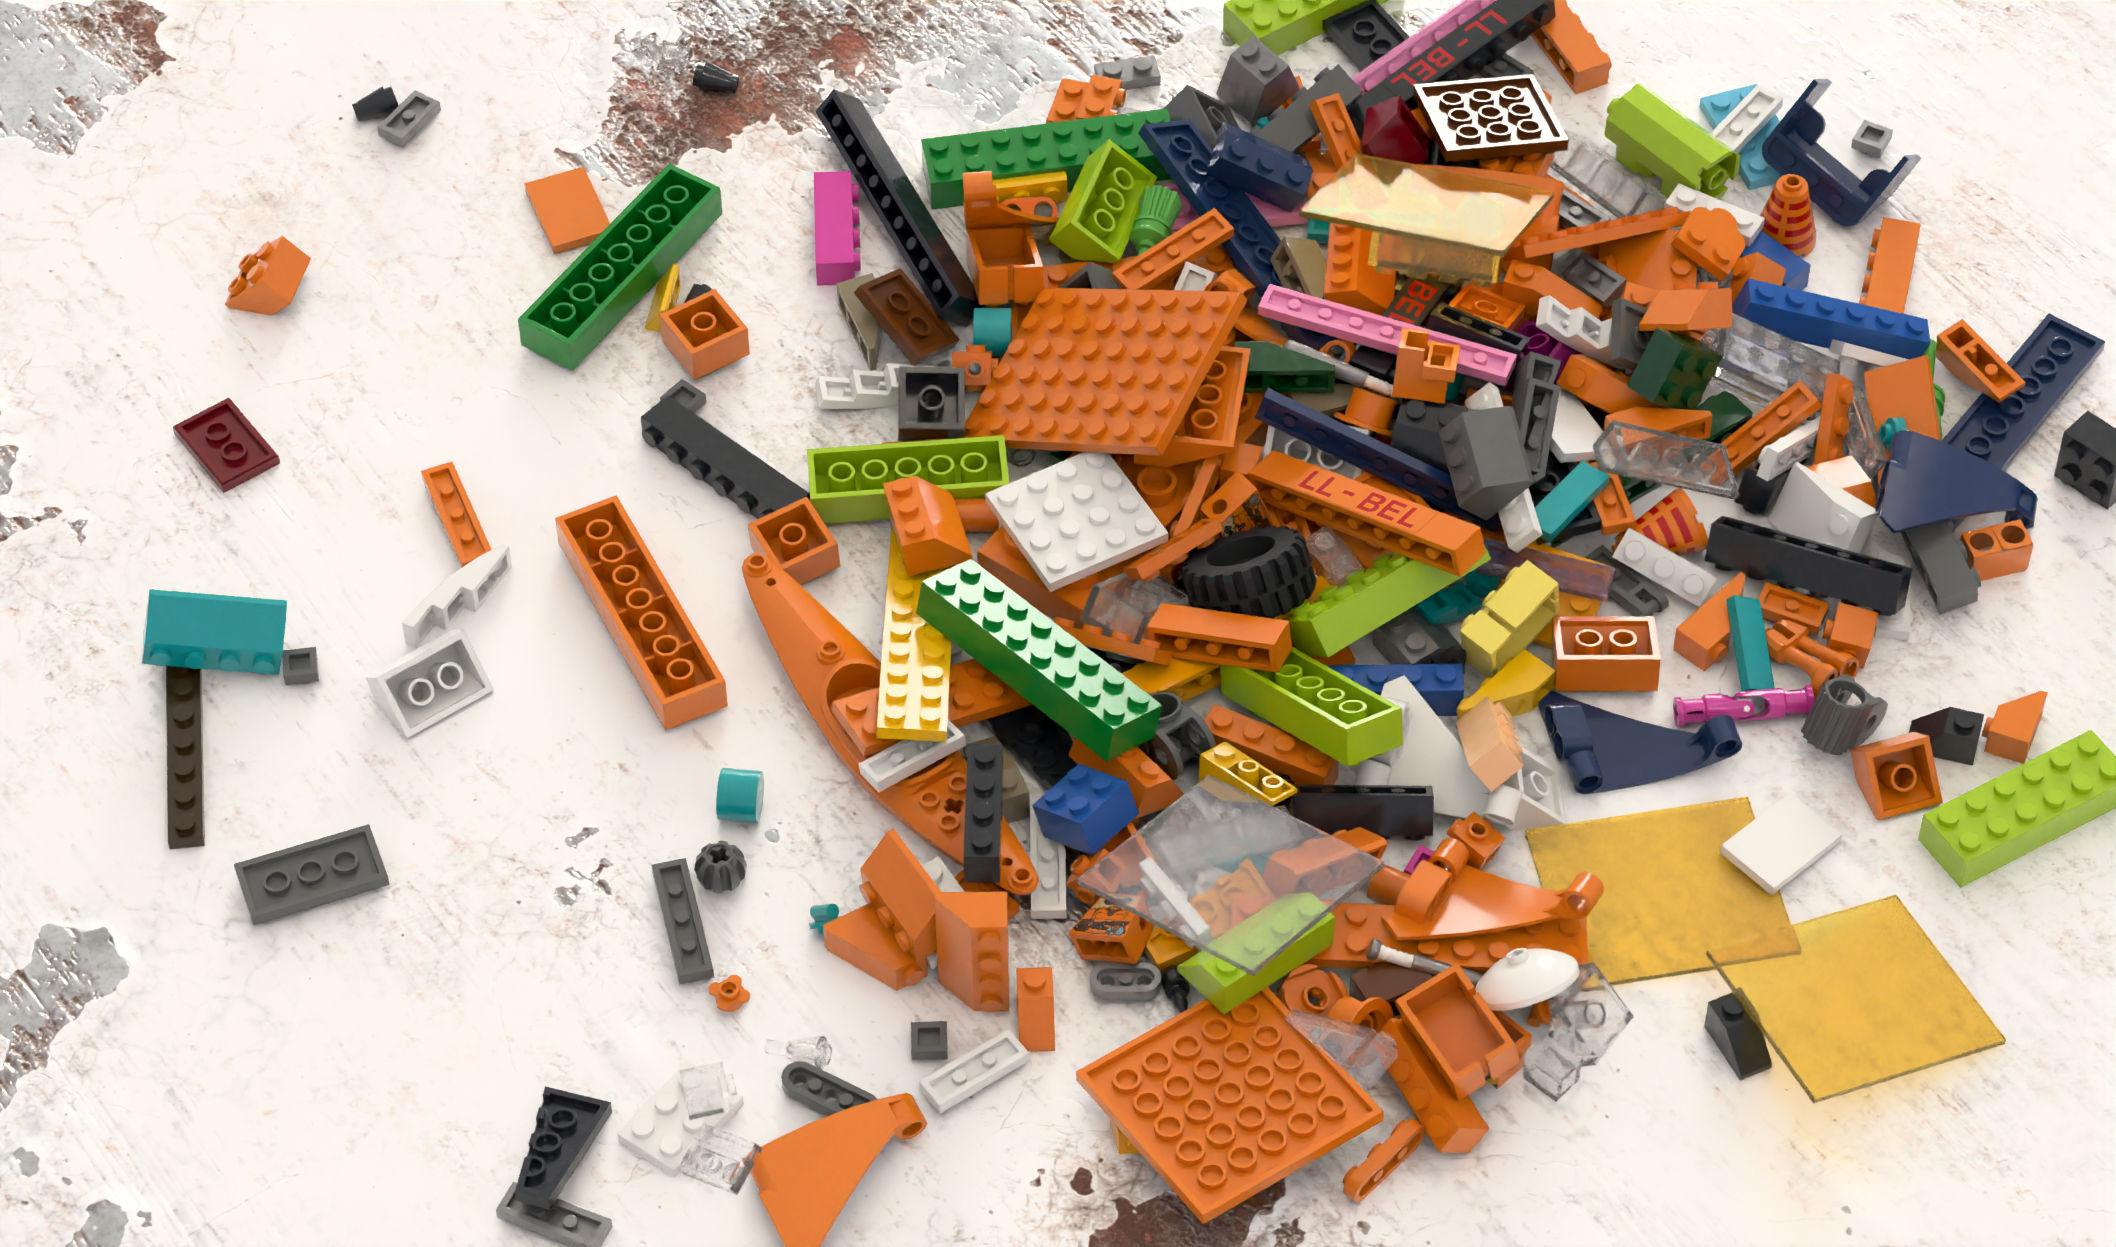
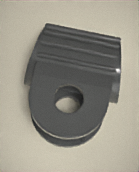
M1844 674L1829 680L1827 683H1823L1801 729L1802 737L1808 741L1807 743L1815 746V749H1820L1824 753L1832 755H1842L1848 749L1864 743L1875 732L1886 714L1888 704L1881 697L1875 698L1870 695L1861 685L1855 682L1853 677ZM1852 693L1862 702V704L1856 706L1846 705Z
M1168 691L1148 693L1162 704L1155 737L1138 745V747L1172 780H1176L1184 773L1183 763L1194 756L1200 758L1201 753L1215 747V739L1200 715L1191 707L1184 705L1182 699L1176 694ZM1167 735L1177 738L1182 744L1181 749L1176 747Z

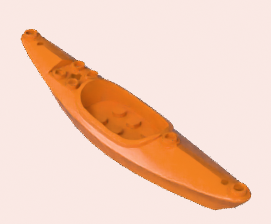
M754 553L748 556L743 562L742 572L751 600L795 690L838 759L857 782L887 812L929 845L964 868L966 760L957 750L885 790L878 792L860 774L859 763L878 753L865 757L862 755L833 714L832 704L835 700L880 687L881 662L789 574L771 561L770 558L761 553ZM1002 815L1000 883L993 884L1016 895H1029L1036 890L1039 883L1037 872L1026 851Z

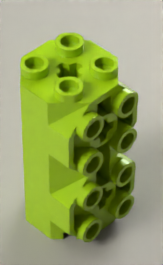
M1637 83L1630 91L1620 98L1613 99L1608 105L1607 113L1609 115L1606 118L1604 134L1606 138L1616 144V160L1643 178H1651L1656 174L1661 178V193L1669 198L1678 184H1682L1719 199L1728 189L1724 185L1727 179L1734 180L1738 175L1741 157L1738 153L1642 84Z

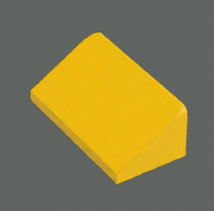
M673 264L657 283L645 324L646 330L661 332L659 315L676 307L681 289L680 268L678 264Z

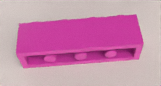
M851 171L814 172L817 286L836 285V283L855 278V271H861L860 252H854V248H860V229H854V225H860L859 206H853V203L859 202L858 184H852Z

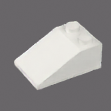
M1795 462L1768 520L1780 532L1860 554L1877 518V514H1875V508L1799 462Z

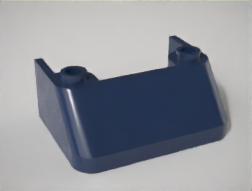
M1828 78L1813 79L1764 141L1762 156L1782 176L1795 174L1803 177L1808 183L1811 201L1838 224L1846 227L1855 226L1893 195L1922 158L1918 154L1904 155L1891 172L1885 169H1876L1871 171L1861 181L1817 143L1825 131L1826 123L1823 115L1813 106L1832 82Z

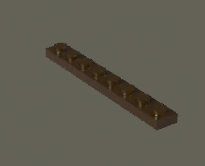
M166 666L168 844L170 849L205 846L202 669Z

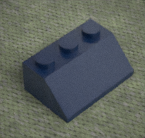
M1223 122L1206 175L1291 213L1305 197L1313 169L1308 159Z

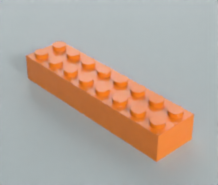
M617 495L556 517L558 543L665 731L727 707L725 679Z

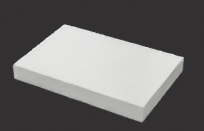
M1560 387L1550 450L1560 463L1598 460L1606 456H1610L1613 459L1618 449L1576 395Z
M1790 792L1723 843L1720 853L1772 896L1840 842L1842 834Z

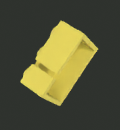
M1528 560L1520 568L1514 567L1506 576L1505 584L1498 591L1493 590L1487 595L1482 604L1484 609L1479 610L1475 615L1470 614L1461 624V647L1466 651V662L1486 678L1497 674L1508 658H1514L1523 649H1526L1550 624L1552 617H1556L1560 613V602L1558 599L1559 583Z

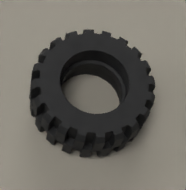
M1275 525L1266 526L1265 528H1250L1247 531H1237L1232 533V535L1217 538L1212 544L1190 554L1189 558L1185 560L1181 571L1190 607L1272 619L1281 614L1285 615L1291 612L1292 608L1302 605L1305 599L1311 597L1317 581L1304 537L1293 528L1290 529L1287 526L1276 527Z

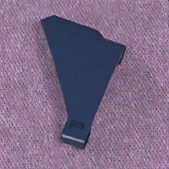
M1901 430L1893 435L1890 457L1884 467L1880 480L1875 514L1880 515L1881 521L1893 534L1946 520L2004 511L2005 523L2021 519L2024 527L2029 529L2034 526L2038 497L2016 478L1973 454L1920 433Z
M1552 690L1538 704L1556 757L1559 761H1565L1574 789L1580 794L1613 791L1662 781L1736 755L1742 748V741L1732 717L1728 715L1715 716L1705 724L1703 723L1697 733H1691L1618 715Z

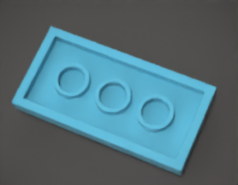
M1758 84L1700 98L1699 107L1712 129L1714 130ZM1776 114L1738 153L1741 156L1738 173L1748 190L1776 184L1777 180L1782 176L1762 156L1764 141L1780 122Z

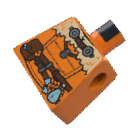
M1239 471L1234 473L1200 508L1204 518H1218L1223 528V531L1214 536L1215 539L1232 535V533L1237 531H1247L1250 528L1273 526L1271 517L1258 489Z
M1132 888L1125 897L1103 896L1099 898L1069 931V935L1081 959L1131 964L1138 962L1154 928V921L1146 907L1148 897L1142 890Z

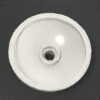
M1518 948L1510 951L1506 957L1497 961L1480 978L1475 990L1476 994L1479 992L1491 1010H1513L1542 1002L1557 995L1577 979L1580 970L1576 959L1564 952L1542 948Z

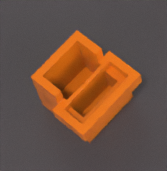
M1402 328L1392 396L1445 404L1448 384L1455 381L1461 345L1428 341L1429 331Z

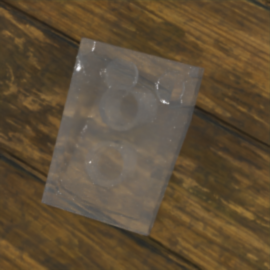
M1122 573L1093 585L1080 620L1088 625L1103 628L1102 635L1111 637L1112 631L1132 635L1131 642L1140 644L1141 638L1148 639L1147 625L1162 603L1190 607L1185 591L1159 576L1148 582H1143V580H1129L1126 573Z

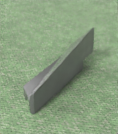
M1530 351L1516 366L1511 407H1513L1535 484L1545 477L1561 387L1555 385L1554 381L1561 360Z

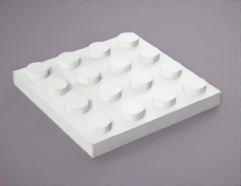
M1083 452L985 494L986 504L1050 592L1168 542L1167 530L1109 453Z

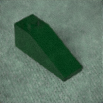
M1268 341L1235 342V347L1251 349L1244 393H1266L1268 388L1278 393L1334 392L1335 365Z

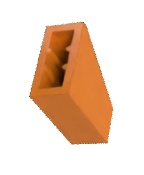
M873 902L823 925L824 946L829 952L896 991L906 986H913L928 976L927 957L917 962L909 951L904 952L900 948L895 938V931L891 926L886 928L877 913L878 908Z

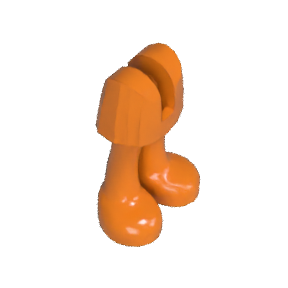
M1782 618L1773 625L1772 629L1765 630L1769 656L1780 664L1789 663L1803 670L1811 678L1810 685L1813 690L1814 700H1816L1823 683H1827L1829 680L1844 674L1855 678L1859 670V661L1856 657L1846 652L1832 650L1810 639L1809 628Z

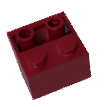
M1400 95L1367 108L1365 123L1363 124V137L1360 143L1361 151L1367 159H1371L1376 167L1379 178L1382 181H1386L1392 191L1397 190L1411 176L1413 165H1422L1428 159L1430 138Z

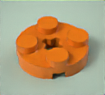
M1305 964L1295 968L1286 976L1281 986L1277 989L1276 996L1312 1035H1326L1325 1023L1332 1006L1339 999L1349 996L1344 983L1336 974L1331 971L1325 973L1317 969L1318 965ZM1307 993H1310L1313 998L1318 997L1320 1003L1317 1006L1311 1004Z

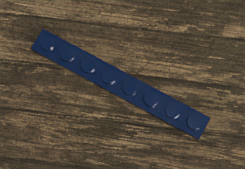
M1267 389L1255 419L1496 533L1501 523L1498 512L1486 521L1460 508L1449 474L1274 390Z

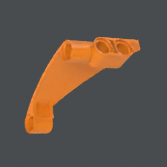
M992 171L962 173L965 230L967 228L1057 224L1059 220L1057 206L1049 197L1009 198L998 203L996 185H993ZM1042 201L1049 203L1052 207L1050 217L1035 215L1034 208L1036 204ZM1015 204L1020 208V211L1009 208L1006 205Z
M1235 268L1224 271L1214 282H1210L1205 287L1204 291L1243 293L1247 302L1234 327L1256 341H1268L1282 347L1290 340L1274 328L1264 317L1258 315V312L1249 304L1248 300L1255 292L1256 287ZM1340 338L1328 342L1319 350L1334 358L1333 349L1336 345H1339L1346 352V358L1343 362L1349 364L1351 357L1356 352L1355 345L1352 342Z
M903 1093L831 1114L789 1132L757 1148L747 1156L745 1160L746 1166L760 1191L758 1194L786 1247H821L848 1199L891 1137L895 1135L898 1139H910L925 1129L928 1123L911 1094Z

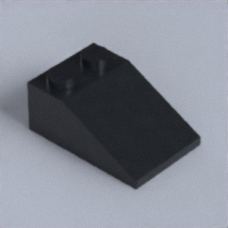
M1403 398L1390 446L1450 475L1439 431L1462 412H1468L1469 408L1446 402L1443 404ZM1424 500L1431 509L1444 512L1443 508Z

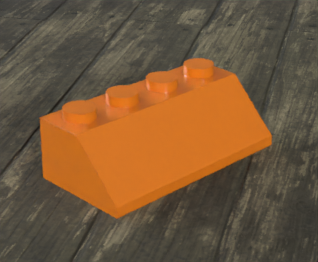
M1341 217L1330 220L1324 288L1325 300L1382 316L1395 298L1398 240L1363 217Z
M934 892L938 982L973 1011L989 1013L1009 1011L1010 974L1007 892Z

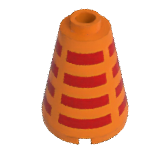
M1783 175L1777 180L1760 214L1761 217L1765 218L1764 227L1761 231L1797 256L1805 253L1804 257H1806L1813 251L1817 236L1808 183L1799 175Z
M1682 488L1672 491L1636 520L1635 531L1679 556L1707 549L1708 537L1702 522L1698 523L1695 516L1698 512ZM1627 531L1620 532L1614 537L1615 544L1611 546L1613 553Z

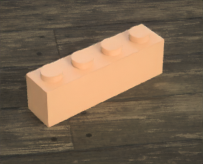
M1487 696L1456 721V725L1469 768L1492 792L1520 770L1524 764L1520 755L1523 749L1518 744L1519 738L1513 731L1516 728L1510 720L1512 718L1511 714L1501 702L1494 704Z

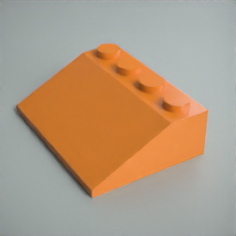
M1664 229L1598 244V258L1612 254L1616 259L1618 274L1628 282L1657 291L1673 289V283L1693 282V289H1696L1697 263L1671 245L1679 230Z
M1222 346L1163 455L1134 454V464L1169 467L1233 452L1251 349Z

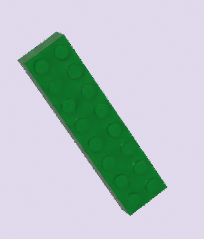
M1168 109L921 139L922 166L931 209L963 206L964 189L962 173L992 171V180L1065 171L1068 192H1072L1088 156L1108 139L1156 175V181L1172 179L1170 175L1164 170L1161 163L1138 134L1143 124L1171 122Z
M669 163L518 318L521 345L573 371L651 290L668 269L723 214L720 187Z
M972 559L922 581L916 610L917 615L1106 762L1155 737L1162 704Z

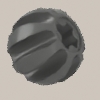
M718 841L716 844L709 843L701 849V853L696 856L694 871L698 882L705 889H712L714 893L722 894L723 891H732L740 885V881L745 878L747 864L742 851L736 845H728L726 841Z

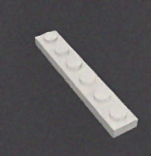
M1490 382L1465 400L1469 411L1503 406L1498 387ZM1529 488L1498 511L1508 547L1516 553L1543 535Z

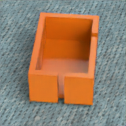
M1030 225L966 228L967 266L979 305L998 307L1008 303V300H1014V303L1021 305L1034 303L1037 295L1043 290V264L1035 240H1033Z
M1458 963L1396 1000L1402 1021L1458 1101L1486 1084L1485 1076L1489 1075L1493 1080L1520 1063L1516 1044L1479 992L1476 994L1474 985Z

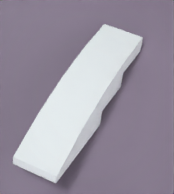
M1550 295L1539 299L1536 327L1589 357L1625 371L1624 366L1611 361L1612 318L1600 321L1582 307L1570 310Z
M887 363L884 372L853 369L850 378L818 376L815 387L819 408L870 409L898 406L899 366H934Z
M503 543L472 560L445 579L422 599L402 621L405 644L417 648L434 626L447 630L464 608L477 612L512 568L509 545Z

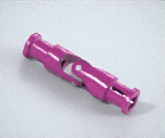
M1806 685L1800 690L1783 691L1782 688L1742 691L1736 693L1735 697L1720 693L1703 695L1700 699L1689 700L1674 697L1673 714L1677 728L1683 727L1686 723H1706L1709 719L1719 715H1728L1733 720L1740 721L1785 718L1786 714L1806 713L1808 716L1815 701L1811 685ZM1760 696L1764 700L1763 709L1757 714L1752 715L1755 707L1751 697Z

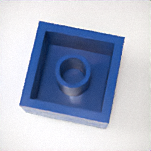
M1081 764L1071 769L1066 776L1051 789L1047 790L1032 805L1045 838L1092 856L1139 814L1127 781Z

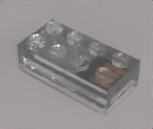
M1732 313V328L1709 329L1700 338L1702 343L1723 356L1717 366L1715 375L1708 384L1762 408L1767 407L1799 380L1822 405L1827 373H1840V361ZM1822 407L1800 425H1805L1807 421H1812L1819 417Z

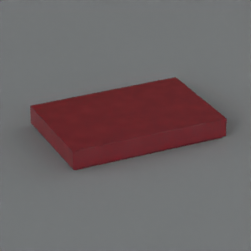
M230 398L173 426L175 436L223 493L280 464L278 454Z

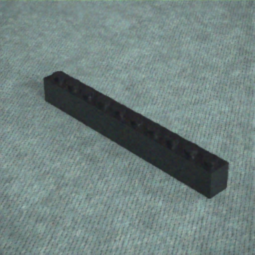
M833 89L815 111L939 318L967 327L974 319V308H983L985 306L979 305L973 283L861 100Z

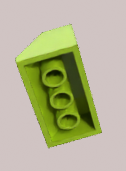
M1108 139L1088 156L1049 240L1073 259L1117 263L1120 261L1129 241L1134 220L1138 217L1141 195H1143L1146 187L1149 188V186L1152 187L1157 176Z
M1312 895L1287 896L1177 966V971L1225 1015L1331 946L1334 938L1335 916Z

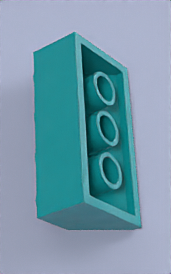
M149 589L143 631L142 664L279 675L284 646L287 600Z

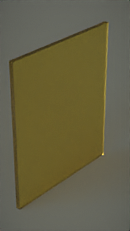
M1355 153L1300 209L1299 216L1504 257L1554 198V192Z
M1748 796L1525 831V838L1530 848L1541 888L1553 891L1566 889L1571 885L1577 874L1581 872L1594 874L1602 881L1604 886L1603 894L1587 917L1588 978L1587 981L1575 980L1570 985L1572 992L1800 957V947L1797 944L1780 890L1771 896L1720 853L1723 843L1755 820Z
M1897 895L1710 948L1706 951L1708 959L1813 1104L1998 1047L2006 1042V1038Z

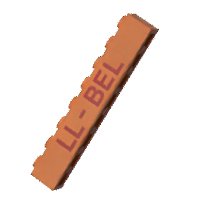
M1273 450L1248 472L1250 482L1258 489L1263 502L1461 577L1486 554L1481 527L1374 488L1368 484L1347 478L1341 474L1323 469L1317 465L1299 460L1293 456Z

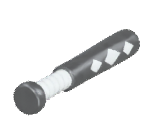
M1288 340L1283 346L1335 365V378L1362 389L1367 387L1385 396H1389L1396 400L1399 405L1402 402L1403 398L1392 396L1393 384L1374 378L1367 371L1349 365L1294 340Z
M1378 939L1370 941L1366 953V958L1375 961L1377 958L1410 970L1430 974L1432 977L1452 966V964L1416 953L1412 955L1381 945V941ZM1462 968L1474 987H1476L1484 974Z

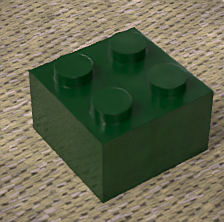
M1656 328L1627 386L1653 404L1672 409L1695 410L1701 402L1702 395L1711 378L1715 375L1717 366L1723 356L1696 338Z

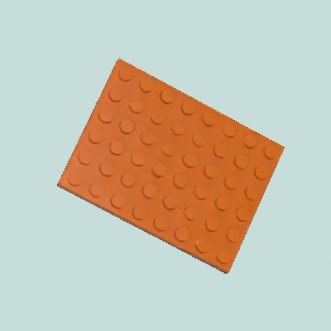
M1043 288L1037 295L1027 316L1022 321L1019 330L1009 344L998 367L994 370L991 382L985 387L972 412L966 419L964 438L1004 435L1006 448L1162 456L1244 308L1247 299L1242 292Z

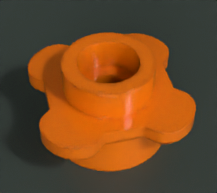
M730 975L728 979L720 983L713 982L709 986V994L715 996L719 1010L733 1012L740 1009L743 1004L750 1000V992L744 990L741 985L742 978L740 976Z

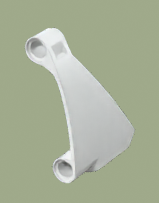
M1404 675L1385 683L1380 696L1402 708L1403 745L1389 750L1387 754L1376 755L1361 761L1354 785L1432 786L1434 814L1466 819L1474 811L1482 819L1490 823L1513 825L1523 790L1519 791L1509 786L1500 785L1491 792L1469 768L1463 746L1435 714Z

